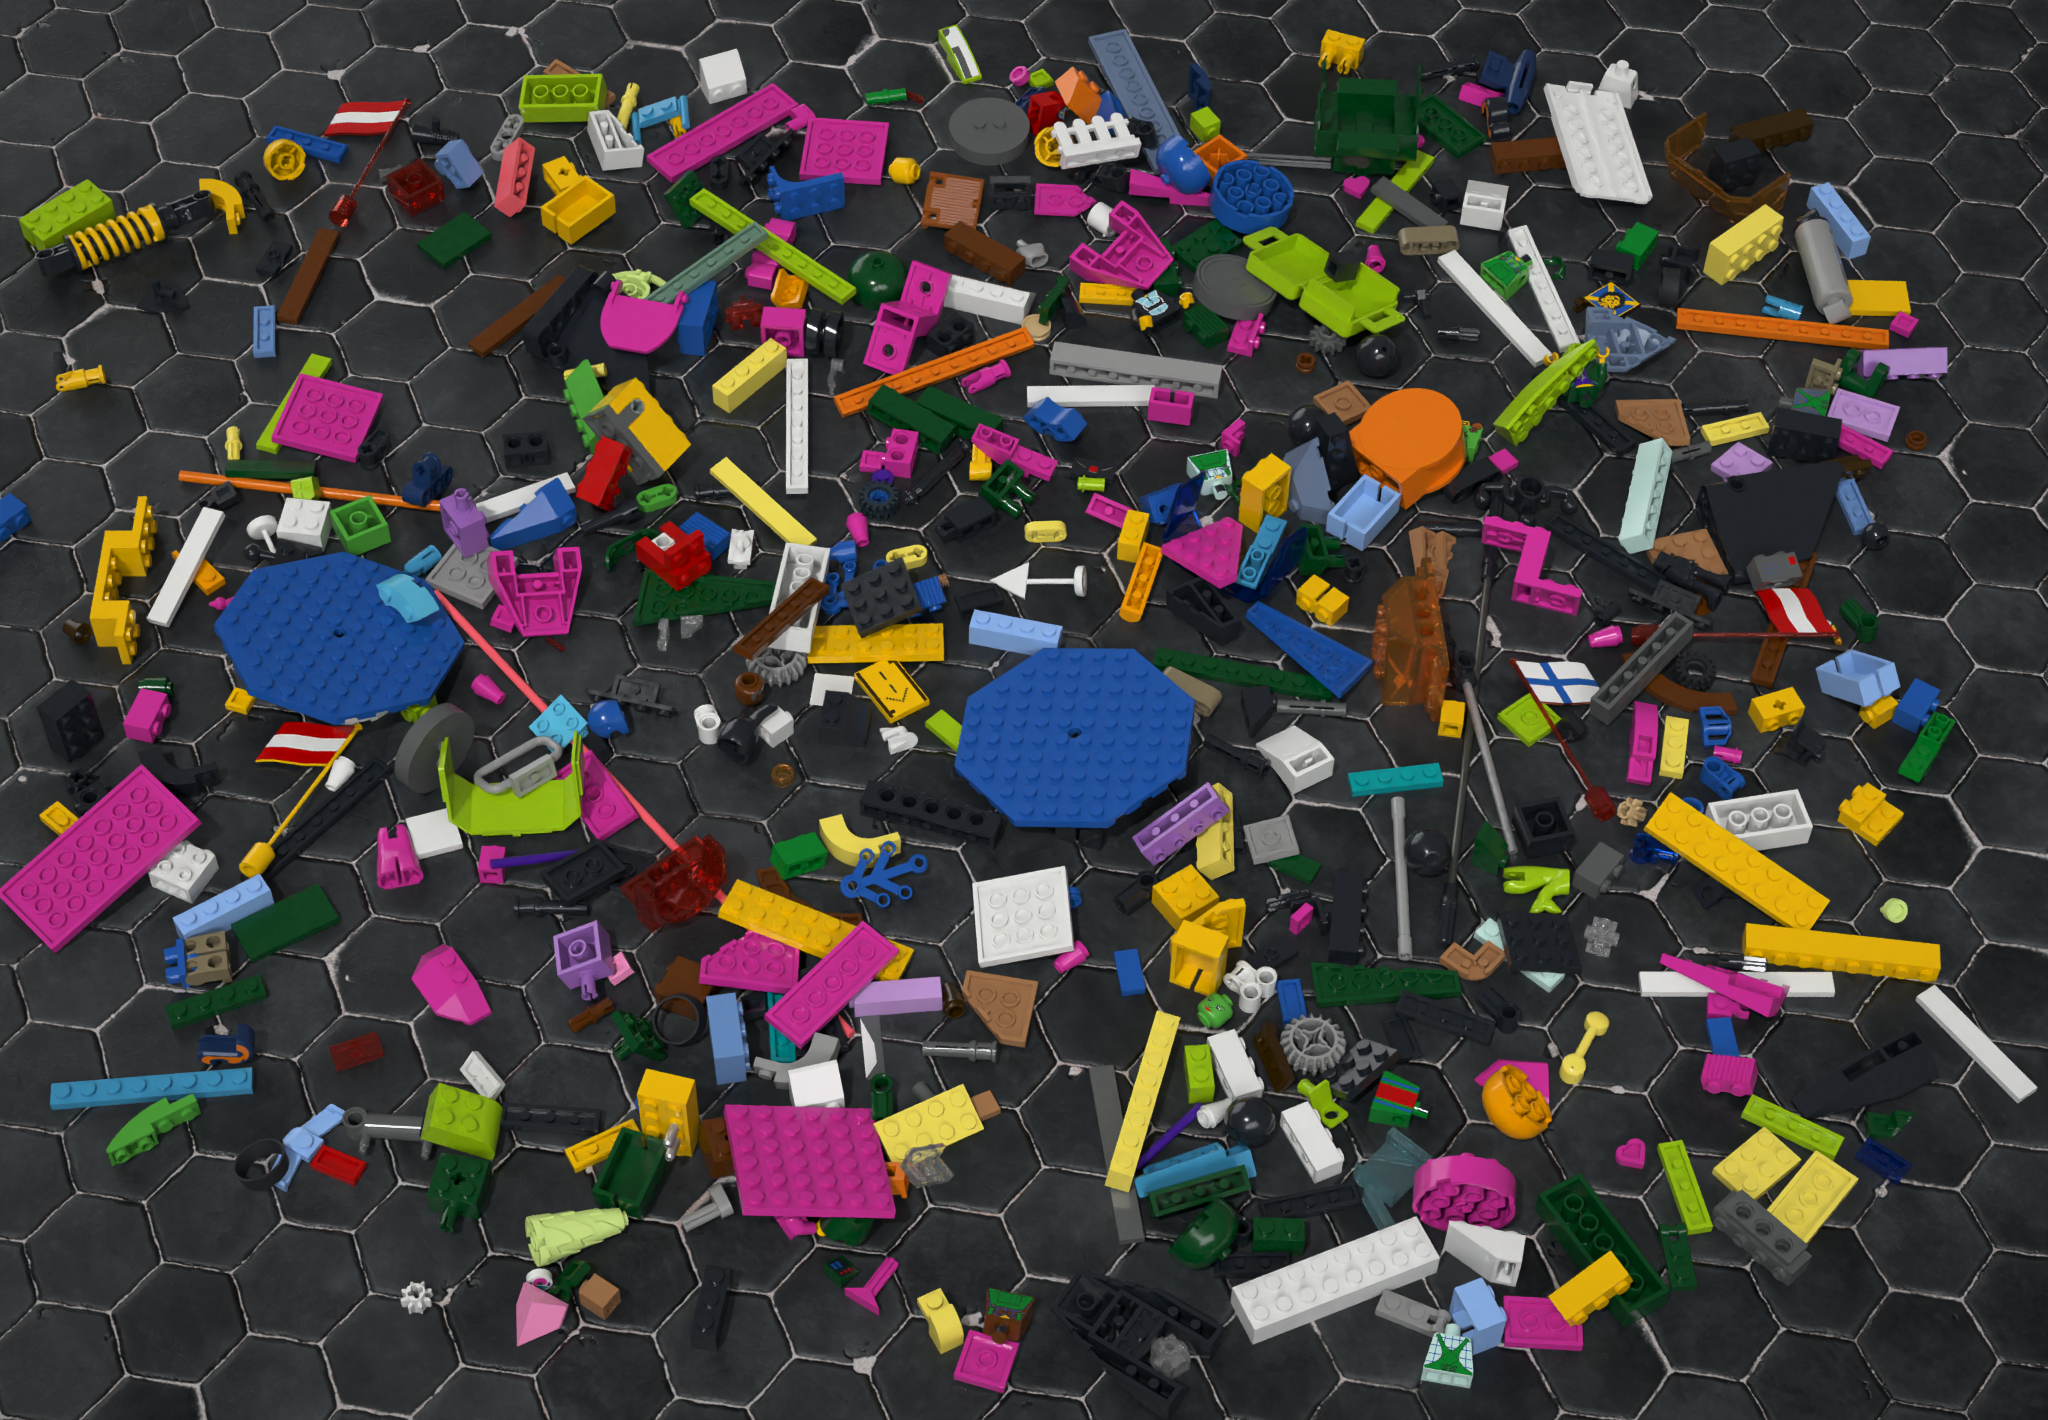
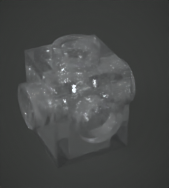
M1594 916L1592 925L1587 924L1584 938L1588 939L1585 951L1609 958L1611 947H1617L1620 933L1615 931L1618 923L1607 918Z
M1173 1333L1166 1338L1160 1337L1153 1343L1150 1363L1156 1371H1160L1163 1375L1173 1380L1190 1369L1191 1356L1188 1354V1348L1182 1340H1177Z

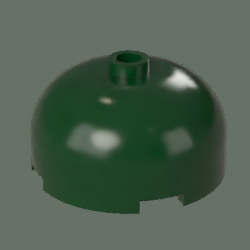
M877 250L860 255L852 262L847 272V282L856 287V294L850 299L864 305L865 309L879 311L881 303L900 301L908 276L907 267L899 257L890 252Z
M1219 1195L1218 1198H1214L1193 1219L1183 1233L1179 1234L1167 1249V1252L1181 1265L1190 1269L1205 1268L1218 1258L1222 1261L1232 1251L1229 1246L1238 1233L1239 1221L1236 1212Z

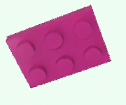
M1503 1297V1309L1507 1316L1504 1327V1347L1582 1351V1324L1570 1327L1549 1298Z

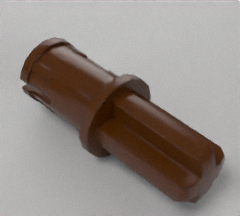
M605 997L591 1007L586 1006L583 1012L568 1020V1027L575 1033L591 1023L596 1024L599 1018L614 1011V1006H611L613 1003L608 997Z

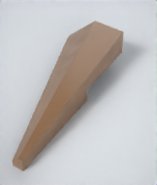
M1421 526L1409 531L1424 626L1432 627L1437 624L1434 619L1436 613L1441 608L1438 604L1439 598L1444 595L1449 574L1447 565L1448 561L1453 557L1451 548L1452 545L1456 544V537L1444 531L1434 533Z

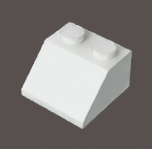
M737 49L699 59L701 89L709 104L747 94L746 77Z
M837 1060L788 1070L789 1094L793 1107L845 1108Z

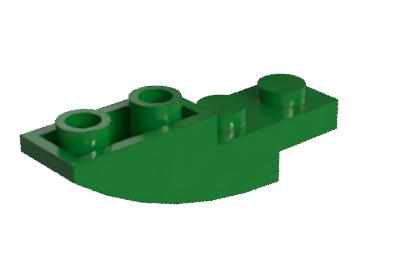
M1934 711L1919 734L1913 748L1901 764L1898 773L1919 783L1935 761L1956 721Z

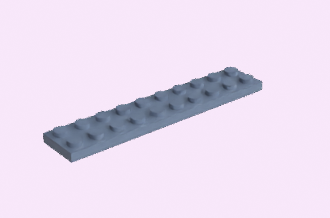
M1122 29L1088 37V43L1114 95L1119 99L1126 119L1134 117L1150 121L1154 124L1158 136L1157 145L1152 148L1141 147L1154 175L1160 174L1156 164L1157 150L1173 134H1180L1127 30Z

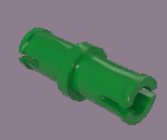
M886 88L883 91L866 93L867 106L880 103L887 105L889 102L907 100L905 88L887 90Z

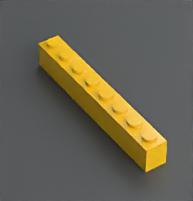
M1746 923L1742 935V953L1745 956L1767 958L1768 963L1778 966L1789 965L1800 968L1823 969L1825 971H1843L1850 974L1861 973L1877 977L1888 976L1896 977L1897 979H1915L1923 982H1936L1941 969L1939 944Z

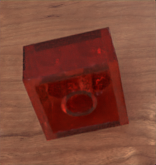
M421 158L386 175L389 194L410 216L446 199L443 181Z

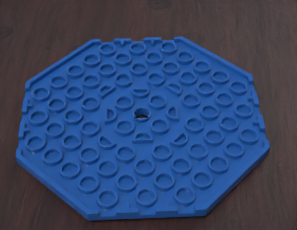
M347 552L254 569L214 624V632L217 637H220L227 656L232 659L234 669L240 680L244 681L246 691L250 696L333 725L344 724L345 720L352 718L362 720L376 717V713L383 711L394 713L407 710V706L429 705L464 649V640L431 585L426 583L425 579ZM396 574L411 576L414 578V583L420 588L425 587L436 601L439 610L421 620L407 623L397 609L392 606H385L384 601L379 596V590L376 585ZM342 633L344 634V636H342L341 638L336 637V635H342Z
M1043 648L967 698L954 765L955 771L960 777L963 776L969 781V785L980 795L983 794L996 810L1004 813L1014 826L1109 828L1116 823L1115 820L1123 814H1130L1142 806L1141 802L1150 796L1154 798L1166 790L1169 783L1186 776L1196 707L1195 700L1135 649ZM1076 732L1080 734L1077 738L1070 737L1073 734H1076Z

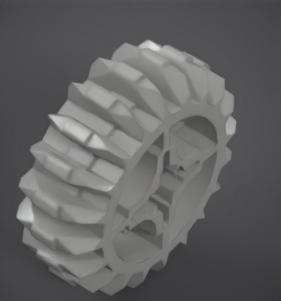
M768 647L753 661L746 658V666L748 672L760 675L764 684L769 683L770 687L778 684L781 688L782 683L790 685L791 680L797 681L798 676H803L804 669L807 666V653Z
M1312 1013L1309 1015V1018H1306L1303 1014L1299 1017V1020L1293 1018L1291 1024H1286L1284 1031L1281 1033L1280 1046L1284 1051L1289 1066L1294 1065L1293 1069L1295 1072L1301 1069L1303 1075L1307 1072H1312L1314 1077L1317 1072L1322 1074L1329 1068L1334 1069L1335 1063H1339L1341 1056L1345 1055L1346 1041L1343 1031H1339L1338 1024L1332 1025L1331 1018L1326 1021L1323 1020L1322 1014L1318 1018H1314ZM1323 1038H1325L1330 1043L1331 1047L1327 1045L1328 1043L1325 1042ZM1294 1042L1298 1044V1047L1302 1049V1052L1296 1048Z

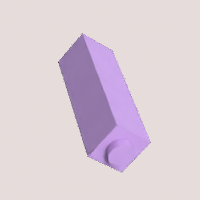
M940 977L870 982L849 1002V1008H854L855 1017L942 1010Z

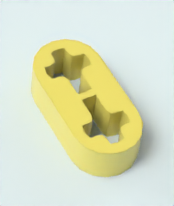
M1034 521L1027 523L1024 527L1025 539L1032 543L1058 542L1064 540L1067 536L1066 525L1062 521Z
M922 545L895 549L887 553L886 561L889 563L894 559L902 557L907 569L921 567L927 562V549Z

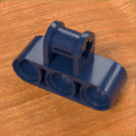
M432 452L425 453L422 460L413 465V478L405 485L402 492V500L406 503L426 507L450 484L453 477V469L441 465V461L436 454Z

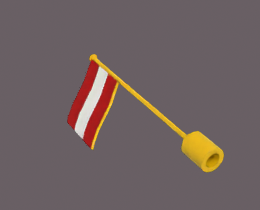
M285 722L256 758V762H280L300 766L326 767L269 842L255 843L241 861L239 868L245 876L252 878L258 874H263L275 858L273 848L271 847L331 768L334 760L338 759L356 733L362 731L361 724L356 723L354 726H328L307 722Z

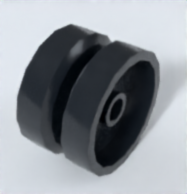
M812 308L806 330L805 346L807 354L819 355L823 349L825 356L838 357L844 332V313L842 311L831 310L827 316L825 309Z

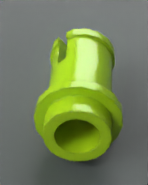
M1085 475L1078 477L1077 490H1081V492H1084V490L1104 492L1105 478H1088Z

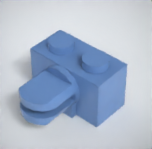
M463 139L449 141L435 155L437 158L434 162L436 169L442 175H446L456 189L470 187L484 173L479 162L473 157Z

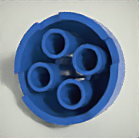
M1173 134L1160 145L1156 153V164L1161 174L1160 179L1166 186L1170 184L1176 191L1182 194L1192 195L1199 193L1211 184L1209 182L1211 180L1210 173L1199 155H1195L1189 147L1187 148L1189 143L1180 135Z

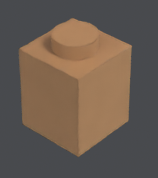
M594 1274L590 1280H585L580 1286L579 1297L581 1305L604 1320L608 1318L621 1302L619 1289L597 1274Z

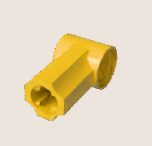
M973 444L969 480L987 481L992 476L991 458Z

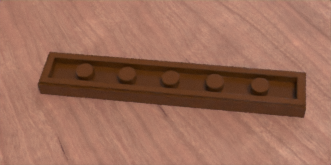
M318 229L277 314L278 321L298 325L340 237L339 231Z
M558 274L469 341L468 348L482 358L487 356L524 328L566 279Z
M812 577L809 578L733 646V652L753 661L829 593L830 586Z

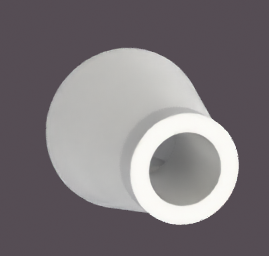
M340 756L338 760H334L329 778L325 784L326 788L333 792L338 790L355 773V763L343 756Z
M1226 1098L1222 1101L1201 1106L1197 1112L1199 1123L1204 1128L1216 1127L1224 1119L1226 1110L1232 1101Z

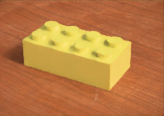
M1766 204L1710 242L1703 272L1721 286L1728 281H1732L1737 274L1746 271L1750 265L1760 261L1764 255L1770 251L1773 252L1778 247L1779 236L1783 230L1784 217Z

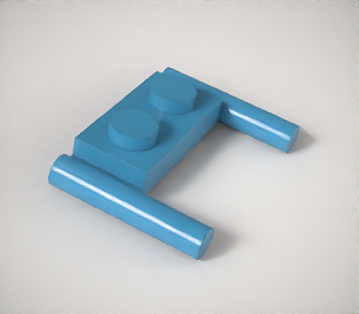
M685 95L680 96L678 100L675 96L638 109L639 113L633 112L631 114L633 140L638 145L642 144L640 128H645L680 115L682 128H690L688 99Z

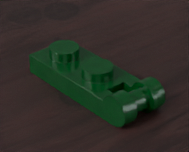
M1057 276L1056 286L1052 291H1048L1045 301L1039 304L1037 313L1040 314L1038 323L1047 325L1061 305V298H1066V287L1069 281L1066 276Z
M1678 1222L1672 1226H1668L1667 1223L1658 1224V1236L1670 1291L1696 1290L1697 1281L1686 1236L1685 1223ZM1669 1236H1676L1677 1240L1670 1241Z

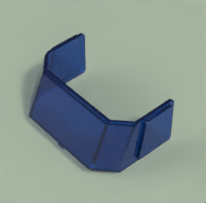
M1201 472L1177 487L1162 538L1164 544L1203 528L1195 512V507L1206 477L1205 472ZM1303 527L1282 540L1273 567H1269L1256 590L1235 582L1220 588V590L1244 603L1268 597L1299 561L1308 537V533H1306L1308 528ZM1243 550L1240 552L1238 572L1247 554ZM1172 560L1173 563L1179 566L1180 568L1195 575L1196 577H1199L1197 574L1193 573L1192 571L1188 570L1187 568Z

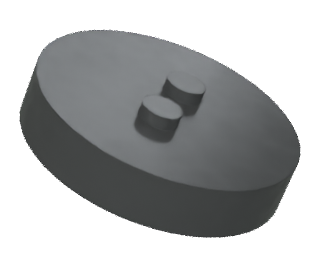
M987 97L968 101L954 111L949 121V141L951 147L961 158L975 164L991 166L1008 163L1018 158L1029 144L1030 123L1026 113L1016 104L1004 99Z
M1229 254L1212 255L1203 259L1199 263L1192 281V289L1196 298L1206 308L1223 317L1243 321L1256 320L1259 313L1264 314V316L1267 315L1272 309L1277 291L1246 270L1247 258Z
M451 703L437 705L423 714L410 728L398 749L395 759L397 779L416 793H428L441 786L438 772L441 744L444 742L445 737H449L455 773L466 758L474 738L475 726L472 717Z

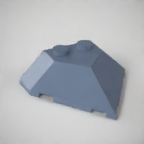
M1587 307L1585 342L1591 339L1596 340L1599 353L1603 356L1605 355L1606 347L1609 348V355L1605 359L1607 372H1627L1672 345L1677 340L1670 336L1665 338L1657 334V330L1627 316L1625 319L1613 314L1614 310L1608 307Z
M1317 437L1286 453L1283 461L1292 467L1288 496L1290 510L1293 513L1295 512L1301 520L1326 525L1328 513L1335 507V503L1328 496V491L1331 488L1323 457H1320V452L1317 448L1320 445Z

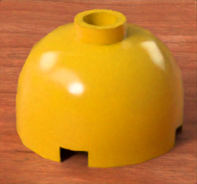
M1054 126L1044 128L1035 139V155L1041 163L1049 167H1060L1061 154L1057 151L1059 144L1056 137L1052 138L1051 136ZM1070 135L1073 144H1075L1074 138Z
M283 138L270 143L265 149L263 156L264 166L278 180H293L304 170V157H306V154L302 147L294 141Z

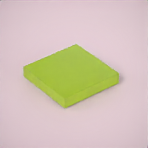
M1529 692L1498 713L1497 717L1501 723L1528 747L1555 730V725L1561 720L1546 704L1539 703L1533 692Z

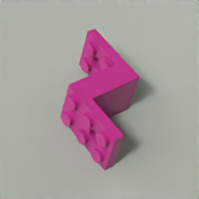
M912 260L900 301L881 303L863 364L892 375L905 371L916 337L926 336L937 327L953 274L917 260ZM925 281L929 282L931 286L929 293H925L922 289ZM888 344L894 348L892 356H888L885 352Z
M1485 516L1481 543L1522 553L1514 579L1511 600L1577 616L1582 589H1578L1570 584H1557L1550 579H1540L1548 553L1551 532L1542 527L1534 528L1517 521H1505L1497 516Z

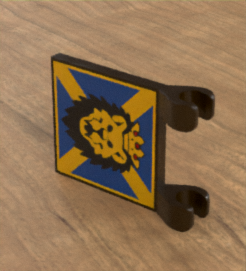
M1608 282L1588 295L1576 298L1574 300L1576 305L1572 309L1580 313L1587 306L1608 307L1614 310L1613 314L1623 318L1640 308L1641 304L1615 283Z

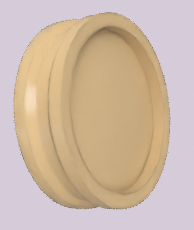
M1040 314L1029 315L1022 321V327L1026 326L1033 341L1045 340L1051 333L1050 321L1047 325L1038 323Z

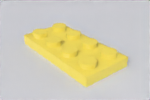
M964 1084L873 1124L889 1162H907V1164L984 1129Z
M1816 1150L1767 1211L1808 1244L1857 1184L1859 1178Z

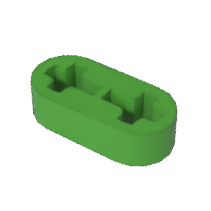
M663 484L640 492L636 498L639 505L638 509L648 513L673 505L677 501L675 486Z

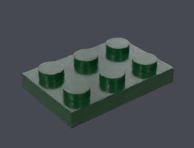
M1213 219L1172 246L1175 249V258L1195 273L1203 259L1218 254L1231 255L1243 247V240L1223 226L1217 219Z

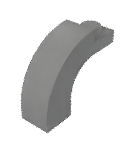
M815 1032L808 1052L798 1061L779 1063L756 1057L753 1067L759 1077L766 1080H772L773 1077L777 1089L789 1090L788 1070L836 1060L841 1047L839 1038Z

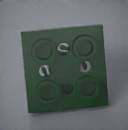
M693 170L687 171L663 194L683 228H689L703 215V213L690 205L689 199L696 192L698 193L704 188Z
M618 1009L610 1015L624 1038L620 1044L612 1049L615 1053L614 1055L619 1060H625L631 1052L659 1062L667 1056L662 1048V1041L654 1035L651 1030L652 1024L645 1017L640 1018L631 1012L627 1013Z

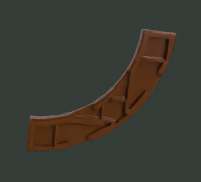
M1635 652L1622 654V663L1624 664ZM1660 672L1644 689L1657 700L1689 713H1693V711L1698 712L1700 707L1720 706L1727 715H1735L1738 711L1731 692L1708 693L1695 691L1672 682Z
M774 867L756 869V877L761 889L817 910L816 907L802 899H798ZM822 912L854 926H858L863 921L862 913Z

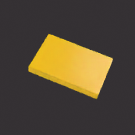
M1847 280L1853 297L1852 304L1849 307L1851 315L1897 316L1900 311L1910 315L1911 309L1906 281Z

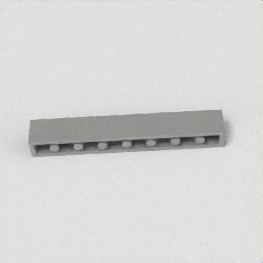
M1054 341L1050 358L1051 375L1120 385H1155L1157 388L1171 389V392H1175V390L1193 392L1196 396L1218 399L1223 367L1222 365Z

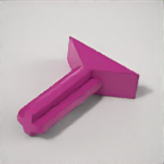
M887 1257L863 1288H844L845 1296L879 1316V1308L875 1297L897 1270L899 1263L894 1258Z

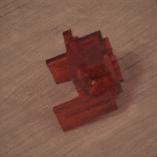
M709 833L702 838L703 842L695 835L620 887L621 893L636 907L637 919L651 933L663 925H673L697 915L713 900L721 885L727 882L726 849ZM698 865V867L693 873V868Z

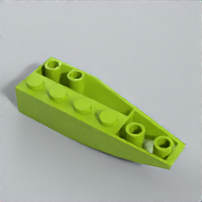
M1591 339L1573 349L1536 376L1493 423L1496 432L1514 446H1517L1519 442H1523L1531 428L1540 423L1543 414L1553 408L1557 401L1556 399L1569 389L1570 383L1574 378L1579 377L1583 373L1587 363L1596 358L1599 351L1596 340Z

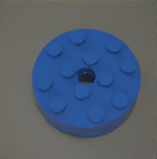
M1237 160L1223 165L1218 169L1214 177L1208 198L1209 207L1213 215L1223 226L1250 235L1271 226L1280 229L1288 219L1294 199V190L1290 181L1283 173L1272 166L1269 169L1258 165L1259 161Z

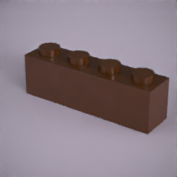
M1557 137L1495 142L1490 145L1489 161L1494 174L1566 168Z
M961 221L957 222L944 234V250L977 267L982 272L995 277L1000 282L1011 286L1025 273L1024 256Z

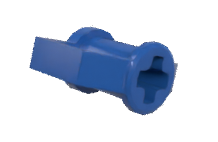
M1720 706L1700 707L1698 709L1699 732L1702 738L1703 749H1711L1715 745L1724 747L1732 733L1730 717ZM1706 715H1720L1723 719L1707 720ZM1712 735H1726V736H1727L1726 739H1718V740H1709V739H1708V736H1712Z

